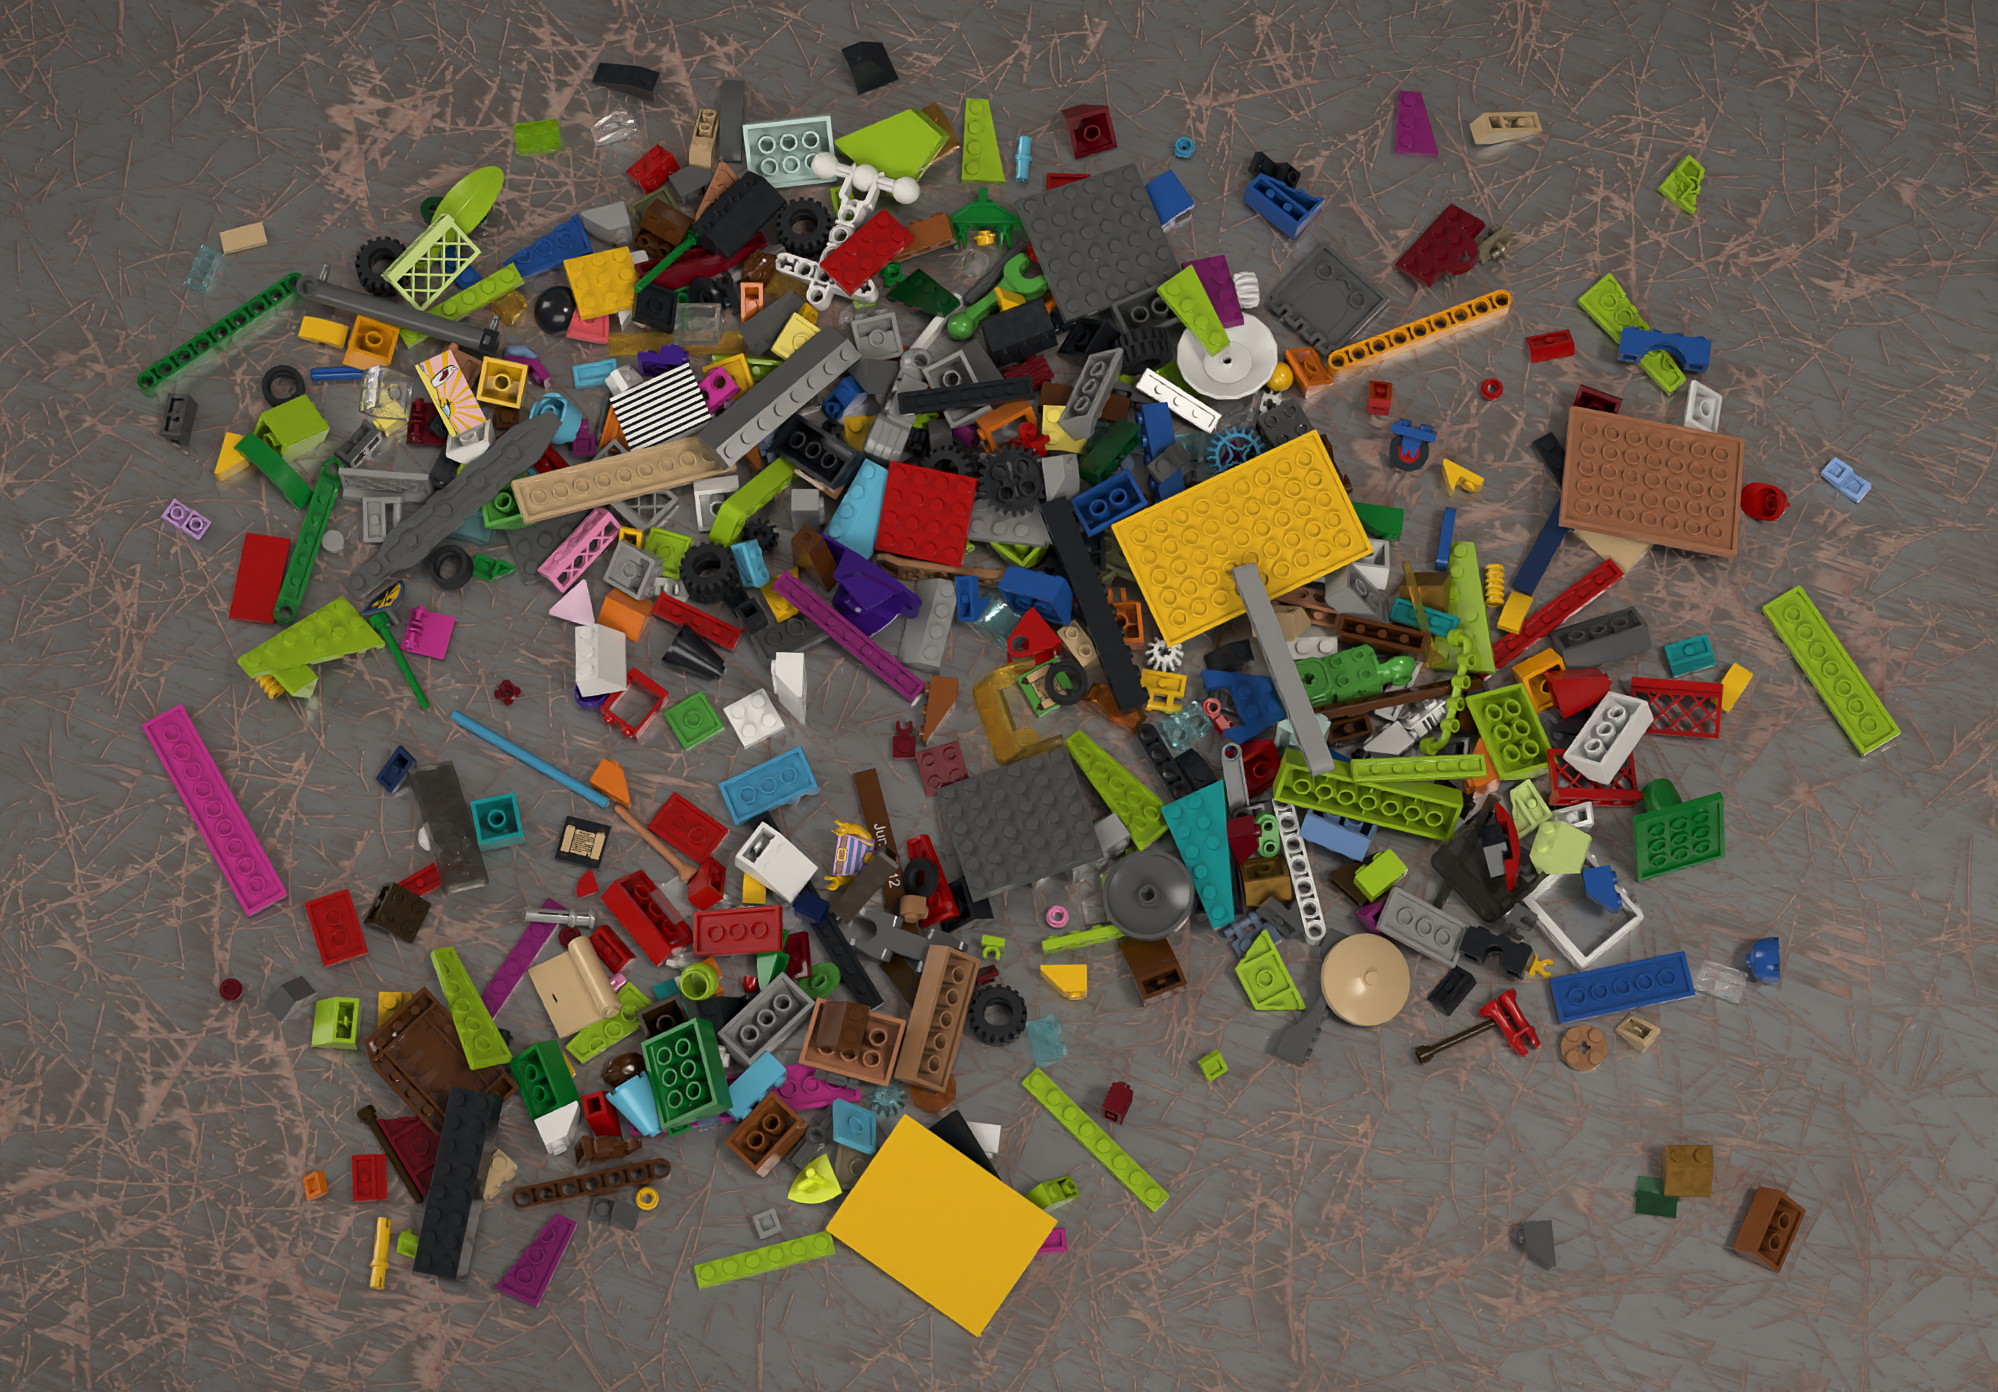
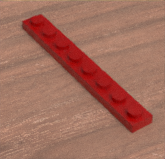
M1609 558L1524 621L1519 635L1510 632L1493 644L1492 648L1497 672L1623 579L1624 573ZM1475 673L1483 682L1493 676V674Z

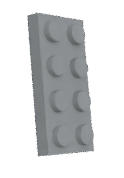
M1395 886L1390 891L1375 929L1452 969L1457 964L1461 954L1459 948L1470 926Z

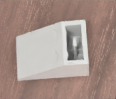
M763 821L735 856L736 867L789 903L794 901L818 869L782 834Z

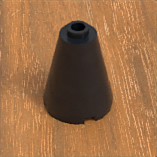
M686 623L681 627L661 659L666 664L711 680L715 677L719 679L726 669L723 666L725 661Z

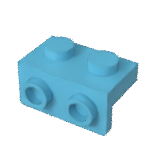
M757 539L731 545L744 588L753 586L759 588L770 582L769 572L765 566L762 550Z

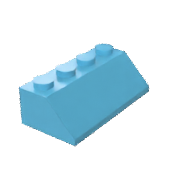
M866 458L824 534L869 560L876 546L889 471Z

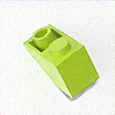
M1070 1175L1043 1182L1024 1195L1025 1198L1047 1213L1081 1196Z

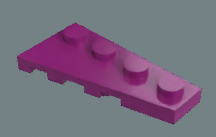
M1225 255L1181 263L1182 270L1192 264L1224 329L1244 325L1243 314Z
M556 1213L538 1234L530 1247L524 1251L516 1264L509 1269L501 1282L499 1281L495 1286V1290L538 1309L578 1223Z

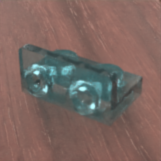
M1049 1014L1048 1018L1026 1022L1036 1067L1042 1068L1063 1063L1064 1055H1067L1065 1042H1060L1058 1033H1062L1059 1019L1055 1020L1054 1014Z

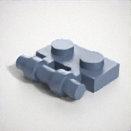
M1254 910L1246 913V917L1230 923L1229 927L1222 930L1226 938L1233 934L1236 936L1237 940L1231 943V947L1240 960L1261 931L1267 929L1274 945L1282 941L1275 927L1268 921L1261 924L1259 919L1262 916ZM1252 924L1255 929L1244 935L1242 929Z

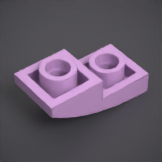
M175 498L161 516L169 524L198 541L212 523L194 509H189Z

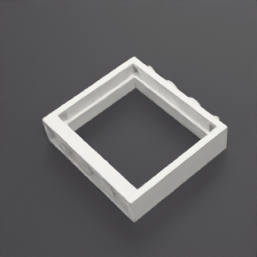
M1588 851L1583 867L1585 869L1600 867L1594 854L1591 855ZM1550 874L1520 899L1519 905L1538 914L1535 923L1579 972L1584 970L1638 925L1644 917L1639 904L1636 902L1632 903L1627 897V891L1621 885L1617 886L1615 884V892L1621 895L1622 906L1620 908L1631 920L1585 957L1535 901L1536 898L1565 875Z

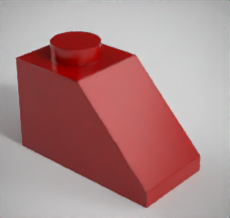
M711 855L707 857L690 881L687 899L701 911L707 910L722 900L724 895L726 868Z

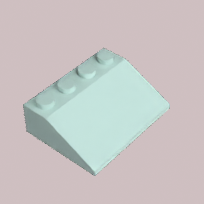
M830 113L742 123L747 168L749 171L764 177L774 188L838 181L837 176L830 179H820L815 176L811 168L812 159L816 154L830 152L835 155Z

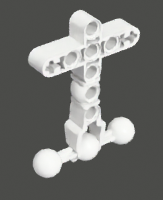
M830 152L816 154L812 159L811 165L815 176L820 179H830L834 176L845 178L839 191L841 206L838 212L839 219H836V226L829 232V242L826 244L827 247L824 249L819 263L857 232L866 214L874 210L880 193L879 189L893 193V197L901 204H911L919 197L920 187L918 182L911 177H901L897 180L886 178L884 171L878 173L876 168L869 164H862L858 167L855 162L851 166L841 164L836 156ZM854 186L862 192H868L864 201L849 199ZM855 215L851 221H845L847 216ZM841 235H847L845 240L837 241ZM789 253L777 255L776 269L783 278L808 285L807 300L816 311L826 310L834 294L866 304L874 303L879 296L878 289L872 280L866 282L849 297L831 278L826 282L822 281V278L827 274L819 268L818 262ZM811 269L809 274L802 275L803 270ZM823 295L822 300L814 302L816 296Z

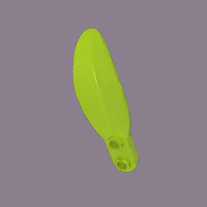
M486 166L473 171L461 179L443 198L434 213L431 224L441 213H446L454 219L453 222L467 236L483 220L496 201L504 182L503 171L496 166ZM452 228L445 233V242H456V232ZM433 245L430 248V258H439L441 256V245ZM426 260L424 262L417 261L415 268L425 271ZM430 260V268L436 260Z

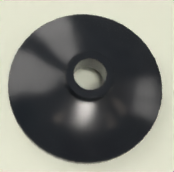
M698 277L690 283L687 291L688 301L692 309L699 316L706 319H715L723 314L726 308L723 297L726 296L723 291L717 288L715 280L708 277Z

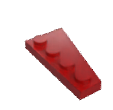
M921 834L908 840L907 847L910 861L915 858L929 859L935 863L939 874L936 891L931 897L926 898V906H928L929 912L926 919H920L922 928H932L960 916L929 835ZM920 870L917 875V884L919 887H922L925 875L923 870Z

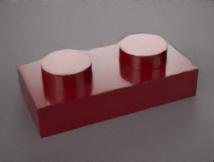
M805 931L789 934L785 943V953L790 955L787 964V976L792 981L811 978L809 934Z

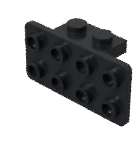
M958 1110L952 1111L928 1128L931 1132L1000 1179Z

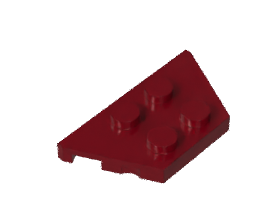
M418 1116L377 1120L422 1196L425 1197L430 1190L440 1136L435 1135Z

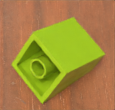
M304 394L261 413L253 434L269 445L289 464L323 442L330 428L326 419L322 418L316 410L315 404Z

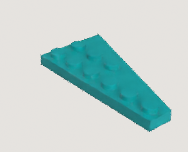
M1223 779L1161 807L1214 930L1236 921L1230 865V844L1227 838L1225 782Z

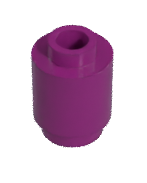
M973 424L951 429L952 436L959 438L966 445V448L971 446L975 448L981 441L976 433L978 428Z

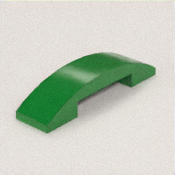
M249 432L234 447L249 463L253 462L283 492V496L298 511L311 499L313 492L304 480L277 452L256 435Z

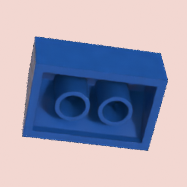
M1128 468L1069 500L1072 501L1075 514L1089 538L1149 505Z
M1009 565L997 588L1014 613L1024 615L1029 609L1034 607L1045 621L1069 627L1071 623L1073 591L1068 585V581L1061 576L1054 577L1042 571L1034 572L1023 566L1015 567Z

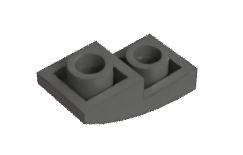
M1118 380L1110 393L1131 398L1130 408H1133L1135 411L1143 404L1153 403L1149 396L1134 386Z

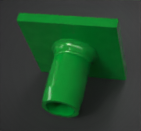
M1655 779L1644 786L1642 797L1647 813L1632 817L1635 876L1638 882L1725 857L1724 799L1721 792L1682 802L1677 789L1669 779Z

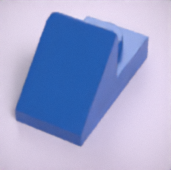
M978 576L955 577L958 622L978 621L991 597L979 598Z

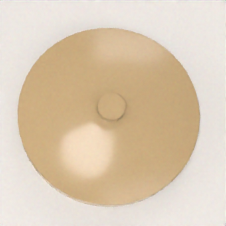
M1362 933L1346 937L1331 948L1322 965L1321 987L1329 1007L1341 1019L1357 1026H1374L1390 1020L1402 1009L1410 990V973L1405 958L1393 943L1375 934Z

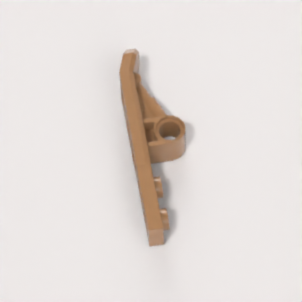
M881 553L877 556V566L892 577L900 580L918 581L941 578L956 582L955 577L978 576V586L997 588L1006 572L1005 569L1000 568L991 570L984 569L981 566L957 567L914 557L903 559L888 553Z

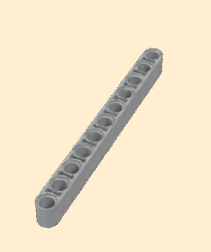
M1251 562L1232 568L1234 582L1310 775L1314 777L1335 770L1332 756L1255 563Z

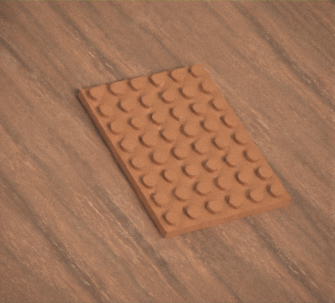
M1571 406L1568 414L1559 526L1734 559L1737 555L1745 438Z

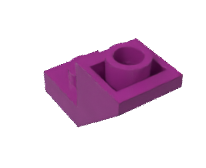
M511 355L503 357L504 360L528 365V375L531 374L534 381L538 385L541 383L545 389L553 384L550 374L538 359Z

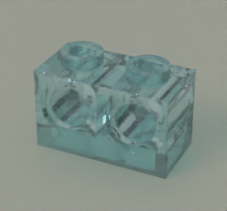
M1195 701L1157 725L1168 746L1179 751L1187 748L1191 744L1189 741L1194 738H1201L1209 733L1208 729L1214 726L1201 703ZM1194 716H1198L1200 719L1196 727H1193L1191 723ZM1179 728L1181 735L1175 740L1173 738V731Z

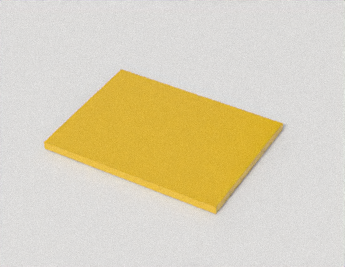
M905 1113L825 1230L976 1337H979L1059 1221Z

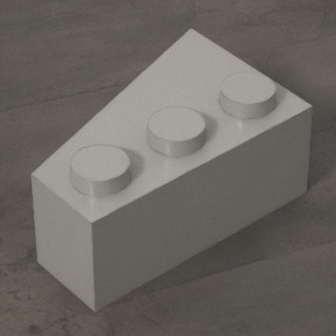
M792 489L791 513L794 533H797L805 523L814 531L821 532V525H825L824 497H821L820 489Z

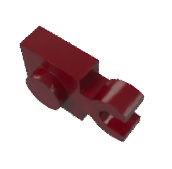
M900 721L896 722V731L899 736H893V760H915L916 736H909L913 731L912 721H909L907 729H901Z

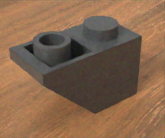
M686 166L670 175L669 183L682 205L692 204L700 196L706 194L715 172Z

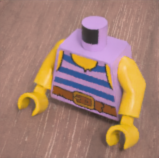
M835 819L834 822L839 825V828L836 830L831 829V831L838 835L832 874L836 876H824L825 880H831L829 886H824L825 889L833 891L839 886L847 885L875 852V839L860 824L843 823L839 819Z

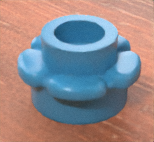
M1181 137L1174 143V153L1178 157L1189 158L1192 156V152L1195 151V144L1191 139Z

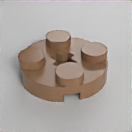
M1578 1025L1566 1032L1561 1041L1560 1053L1563 1060L1572 1069L1579 1072H1589L1596 1069L1605 1059L1607 1042L1601 1030L1589 1025ZM1586 1043L1590 1050H1587L1586 1054H1582V1051L1577 1046Z

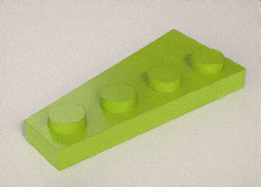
M966 98L961 183L1005 185V177L988 99Z
M628 982L616 994L622 1005L616 1016L605 1018L582 1029L565 1047L582 1065L641 1028L635 1011L649 1006L653 1002L631 982Z

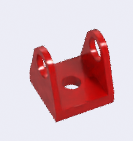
M1034 607L1024 614L1007 640L1008 664L1013 669L1021 671L1043 664L1061 655V639ZM1023 649L1025 650V652L1019 653L1015 650ZM1011 656L1016 658L1029 656V660L1023 665H1018L1013 662Z

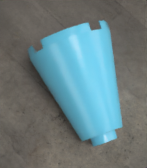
M644 1070L640 1073L641 1078L636 1075L613 1090L615 1095L612 1096L609 1092L605 1096L644 1136L649 1134L652 1138L663 1130L661 1129L651 1084Z

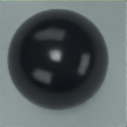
M550 287L543 291L536 300L534 306L536 324L548 335L555 337L566 336L577 306L570 287Z

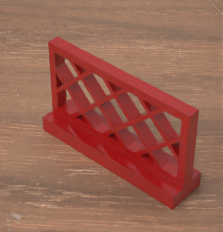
M1632 677L1631 697L1636 698V693H1646L1651 699L1648 705L1650 706L1654 702L1661 710V713L1650 724L1655 729H1647L1644 734L1719 740L1724 685L1722 683ZM1650 694H1658V695H1656V696L1653 698ZM1662 695H1669L1674 702L1663 710L1656 700ZM1673 695L1680 697L1678 699H1675ZM1685 696L1692 697L1697 703L1687 712L1679 704V701ZM1696 697H1701V698H1703V699H1701L1700 701H1698V700L1696 699ZM1708 698L1718 699L1717 708L1709 714L1702 706V703ZM1677 704L1684 714L1674 722L1666 712ZM1700 706L1707 716L1697 724L1689 714ZM1715 713H1716V721H1715V719L1712 717V715H1714ZM1665 715L1672 724L1665 730H1659L1654 722ZM1686 716L1695 725L1688 732L1681 731L1677 726ZM1710 718L1715 724V734L1704 733L1699 726ZM1675 727L1678 731H1672L1671 729ZM1696 729H1698L1701 733L1693 732V731L1696 730Z
M1549 748L1546 751L1552 792L1549 796L1550 805L1573 806L1590 801L1592 806L1635 807L1643 800L1642 791H1638L1633 751L1627 757L1628 767L1625 770L1620 767L1618 772L1621 775L1616 780H1611V786L1608 789L1603 788L1596 781L1589 780L1577 769L1575 770L1579 774L1573 779L1564 771L1569 765L1568 762L1562 768L1555 763L1554 755H1559L1563 758L1568 749ZM1559 775L1570 783L1567 787H1558L1557 777ZM1583 776L1590 783V786L1582 788L1576 780ZM1624 777L1630 782V789H1624L1618 781Z

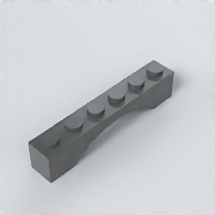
M1329 928L1320 949L1322 963L1331 948L1342 939L1349 937V935ZM1321 992L1320 998L1310 1013L1295 1026L1285 1030L1276 1051V1057L1299 1067L1302 1066L1303 1061H1309L1313 1049L1309 1048L1312 1040L1317 1042L1322 1030L1318 1027L1321 1019L1326 1021L1331 1009L1327 1007L1328 1003L1323 992Z

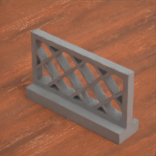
M613 439L591 461L599 460L604 455L607 458V453L613 447L621 454L628 451ZM667 489L651 493L653 494V505H640L639 496L637 497L638 505H627L623 500L604 506L627 527L643 530L645 536L651 526L679 498ZM656 494H665L671 500L666 505H656ZM640 509H654V517L647 523L641 518Z
M339 467L338 474L344 488V499L363 501V498L402 496L404 497V504L424 505L427 503V499L435 492V487L432 486L429 474Z

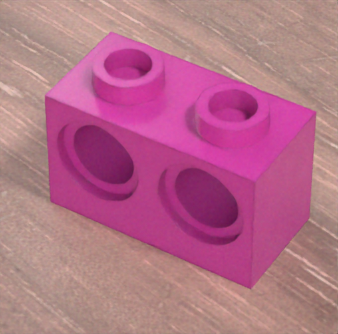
M722 366L713 368L708 372L707 378L702 382H697L701 394L708 392V399L705 403L710 415L721 408L724 402H728L742 391L727 369ZM725 378V386L718 389V381Z

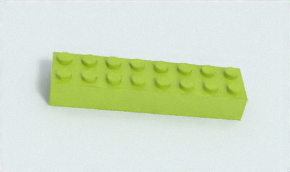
M1286 748L1273 783V800L1450 842L1463 808L1462 790L1426 781L1353 784L1350 763L1333 759L1335 770L1312 777L1302 752Z

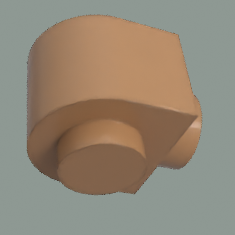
M906 895L900 898L899 917L903 918L904 922L916 923L920 919L927 918L929 908L926 906V897Z

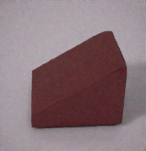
M995 965L978 969L975 980L978 987L999 980V972Z

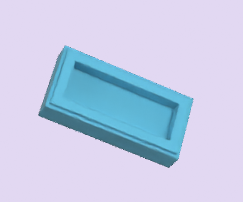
M616 358L572 366L576 389L606 384L605 379L618 368Z

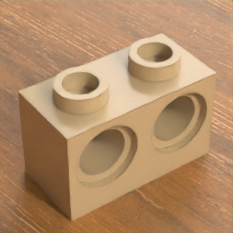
M1075 619L1071 621L1069 627L1064 626L1056 632V635L1061 639L1062 649L1073 662L1080 664L1085 672H1088L1100 663L1091 640Z

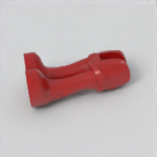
M1511 988L1497 999L1495 998L1479 1009L1478 1013L1482 1017L1493 1018L1506 1036L1509 1047L1513 1048L1523 1058L1529 1055L1521 1039L1525 1037L1535 1050L1541 1044L1536 1034V1029L1528 1023L1518 1007L1516 990ZM1500 1004L1509 1012L1519 1028L1518 1031L1511 1025Z

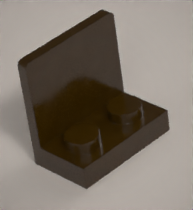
M384 882L364 924L370 927H380L411 944L426 917L431 903L395 882Z

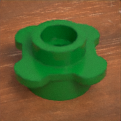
M899 263L889 264L880 270V274L885 278L884 283L887 287H892L893 284L901 283L905 280V275L902 274Z

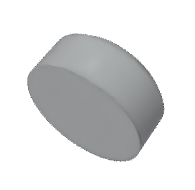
M330 530L323 535L322 545L328 553L336 554L343 550L345 540L339 531Z

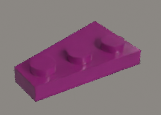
M1399 90L1394 154L1438 158L1439 153L1421 92Z

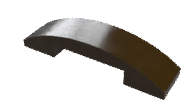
M894 954L891 957L890 963L883 962L879 967L913 1009L920 979L900 955Z

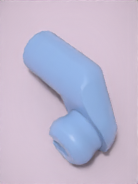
M509 345L504 353V357L506 355L538 359L539 357L525 345Z

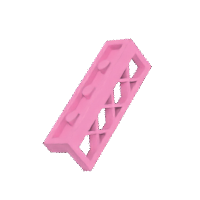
M600 506L596 507L537 571L543 577L549 579L561 593H564L620 533L621 525L608 510ZM611 522L615 528L609 534H604L605 526ZM593 539H598L597 547L589 551V543ZM583 555L582 563L578 567H574V559L577 556ZM562 572H567V579L560 584L557 578Z

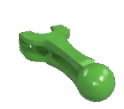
M1020 253L1006 262L1004 278L997 286L1022 295L1026 302L1042 297L1050 290L1044 275H1039L1033 279L1022 277L1030 268V258L1025 253ZM992 290L979 302L966 308L965 312L954 313L949 318L947 329L953 338L957 340L970 338L975 328L977 329L980 326L979 320L987 318L999 310L995 291Z

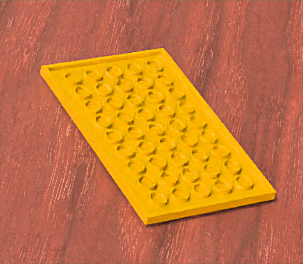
M1316 429L1111 525L1168 649L1246 613L1233 579L1232 568L1254 562L1269 600L1272 601L1374 553L1371 543Z

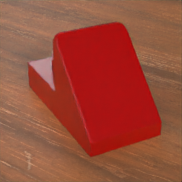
M1370 380L1367 402L1368 414L1384 416L1389 414L1392 383Z

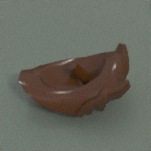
M757 248L743 262L742 282H763L765 289L775 275L776 259L778 257L774 254L760 253V248Z
M631 1052L616 1057L607 1065L605 1073L602 1074L603 1080L614 1087L615 1090V1088L636 1075L641 1078L640 1073L645 1070L642 1055L637 1052Z

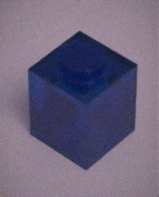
M805 890L801 896L797 895L792 905L795 908L794 915L817 927H820L830 908L828 901Z

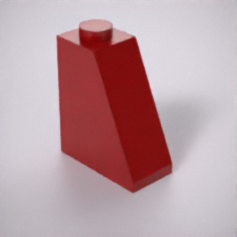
M1598 668L1554 670L1543 673L1554 708L1564 719L1603 700L1608 691H1611L1610 686L1612 683L1606 673L1603 674Z

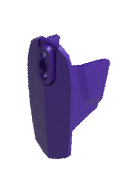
M817 532L824 538L838 566L833 577L839 582V586L832 599V605L861 632L871 638L888 626L898 615H903L909 619L916 618L919 615V607L922 605V601L915 593L855 551L829 536Z

